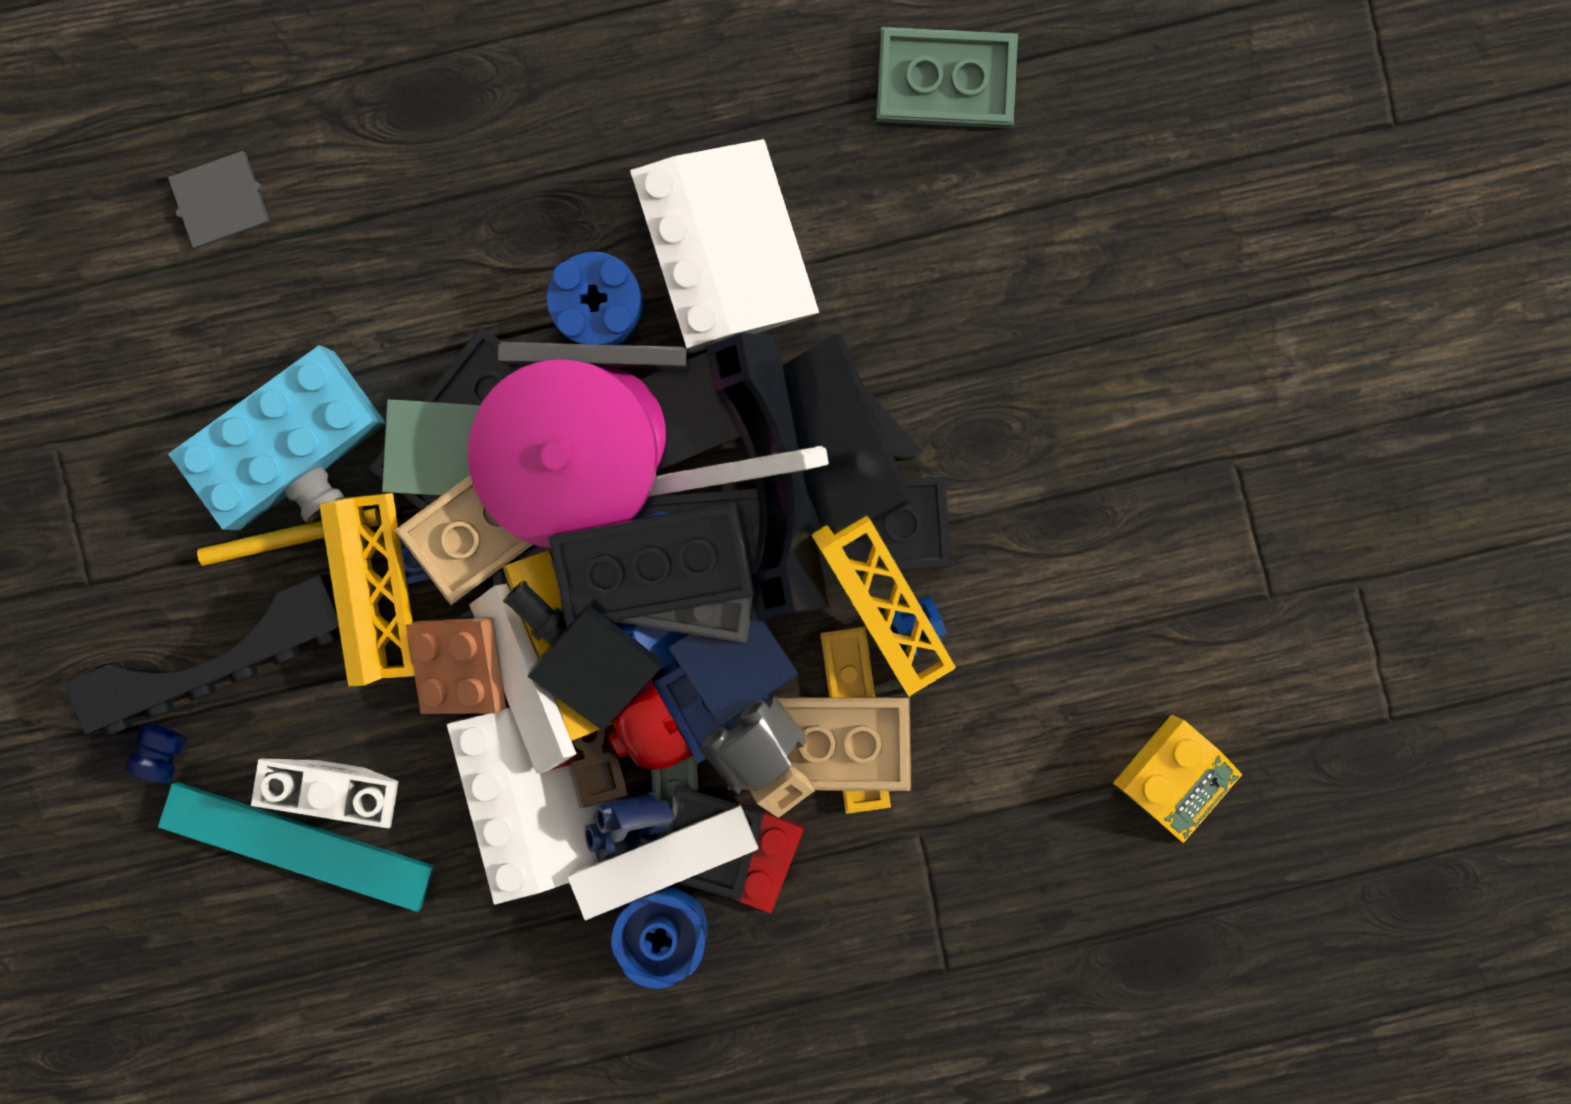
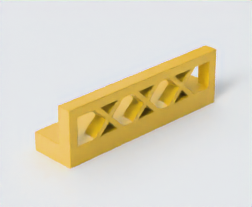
M393 493L347 497L319 503L348 686H364L381 678L415 676L406 625L413 623L400 537L394 531L398 528ZM379 504L382 524L376 533L365 524L363 506ZM376 550H379L388 560L389 570L384 578L372 569L371 557ZM383 595L389 598L395 605L396 615L391 623L379 614L378 602ZM390 639L401 648L404 665H387L385 647Z
M868 516L863 517L835 535L827 525L811 534L908 696H911L956 668ZM866 533L872 542L867 563L848 559L842 547ZM879 556L885 566L876 565ZM855 569L864 571L862 581ZM874 573L893 578L894 585L889 600L872 597L868 593ZM900 594L903 595L907 603L898 602ZM877 607L886 608L884 617ZM895 611L914 614L916 619L910 636L892 633L890 630ZM922 630L924 631L928 640L920 638ZM899 643L907 645L905 653L903 652ZM917 647L935 650L940 661L916 674L912 667V661Z

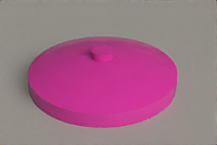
M559 359L546 360L530 364L511 373L500 381L486 396L477 411L470 430L468 442L469 470L475 491L481 503L494 520L505 530L517 538L540 547L550 548L548 536L552 534L632 520L646 502L657 470V439L651 418L645 406L633 390L620 378L605 369L586 362Z

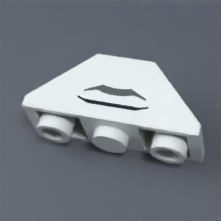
M259 759L251 806L390 828L398 781L364 767L321 760Z

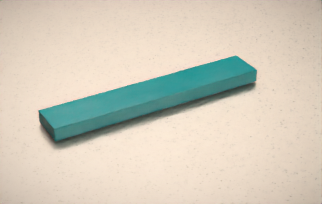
M180 782L171 785L158 828L419 912L422 908L435 869L434 865Z

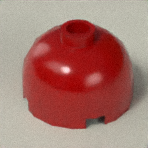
M651 678L612 720L615 731L608 734V737L620 759L629 755L639 767L648 770H663L693 756V753Z

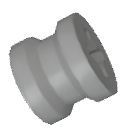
M323 467L315 468L302 475L284 491L290 501H296L300 506V516L305 523L312 522L321 517L319 503L344 498L339 489L332 488L328 483V473Z

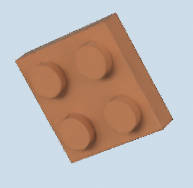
M492 618L423 620L406 625L421 714L497 713L506 708Z

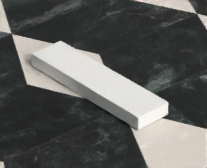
M819 446L655 476L649 496L827 465L829 463L826 448Z
M508 584L495 585L469 604L474 618H492L503 690L535 771L539 774L553 769L576 755V752L553 695L528 677L530 668L536 663L538 658L522 618L509 605L503 602L510 592Z
M740 804L574 872L568 876V880L585 920H588L758 850V845Z

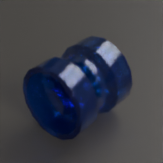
M142 724L137 735L138 749L130 754L125 770L147 781L170 783L175 772L174 758L177 754L182 753L187 738L183 734L163 726Z

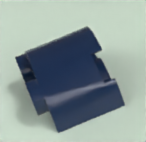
M655 791L601 802L596 807L594 823L585 826V840L588 849L591 852L596 851L598 862H601L657 839V833L666 831L675 818L666 800L657 802L655 800Z

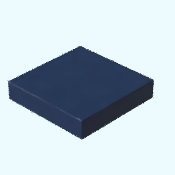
M754 606L752 608L748 641L746 643L688 634L669 647V650L720 726L743 712L751 703L762 699L799 674L764 621H758L757 611Z

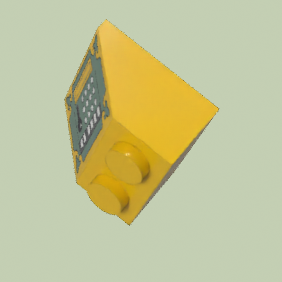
M1171 715L1113 784L1184 843L1242 774L1219 749L1185 720Z

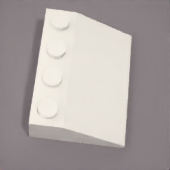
M764 139L678 155L630 170L689 354L706 350V346L739 333L756 334L819 314Z
M506 706L505 709L497 713H478L456 719L447 724L494 905L541 893L570 883L568 880L570 874L599 863L596 851L591 852L585 840V826L594 823L595 810L599 804L579 808L569 766L539 774L536 773L510 706Z

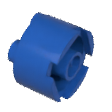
M581 253L560 263L554 270L547 290V307L550 317L555 326L574 344L623 345L635 333L643 320L645 303L640 285L623 261L606 253ZM600 293L607 302L600 303L599 311L593 312L586 303L593 300V294Z
M674 885L624 904L612 931L611 947L614 957H616L625 975L633 982L653 989L673 986L675 983L690 976L701 962L707 938V920L703 906L689 892ZM657 928L666 930V937L663 943L655 941V931Z

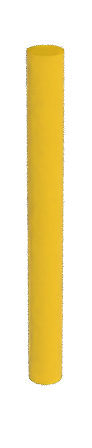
M377 508L364 510L365 524L369 528L381 525L380 514ZM322 520L199 548L197 550L198 560L202 566L323 539L325 537Z

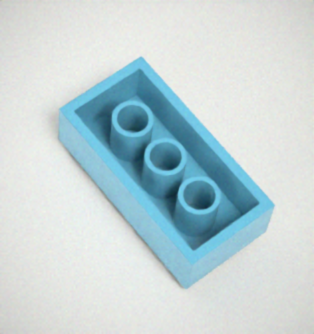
M319 345L168 455L222 530H242L285 499L287 496L284 491L291 483L315 468H328L385 427L386 422L337 354Z

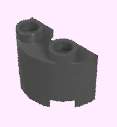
M774 694L765 701L759 699L751 703L742 712L741 718L743 722L730 731H727L725 727L714 730L705 738L703 746L699 748L700 752L735 794H739L743 786L750 784L757 791L777 779L792 765L787 756L796 746L800 748L806 744V735Z

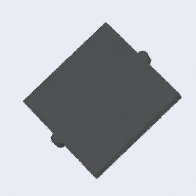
M244 151L168 177L178 205L176 215L183 219L194 249L270 223L260 195L262 185L255 181Z

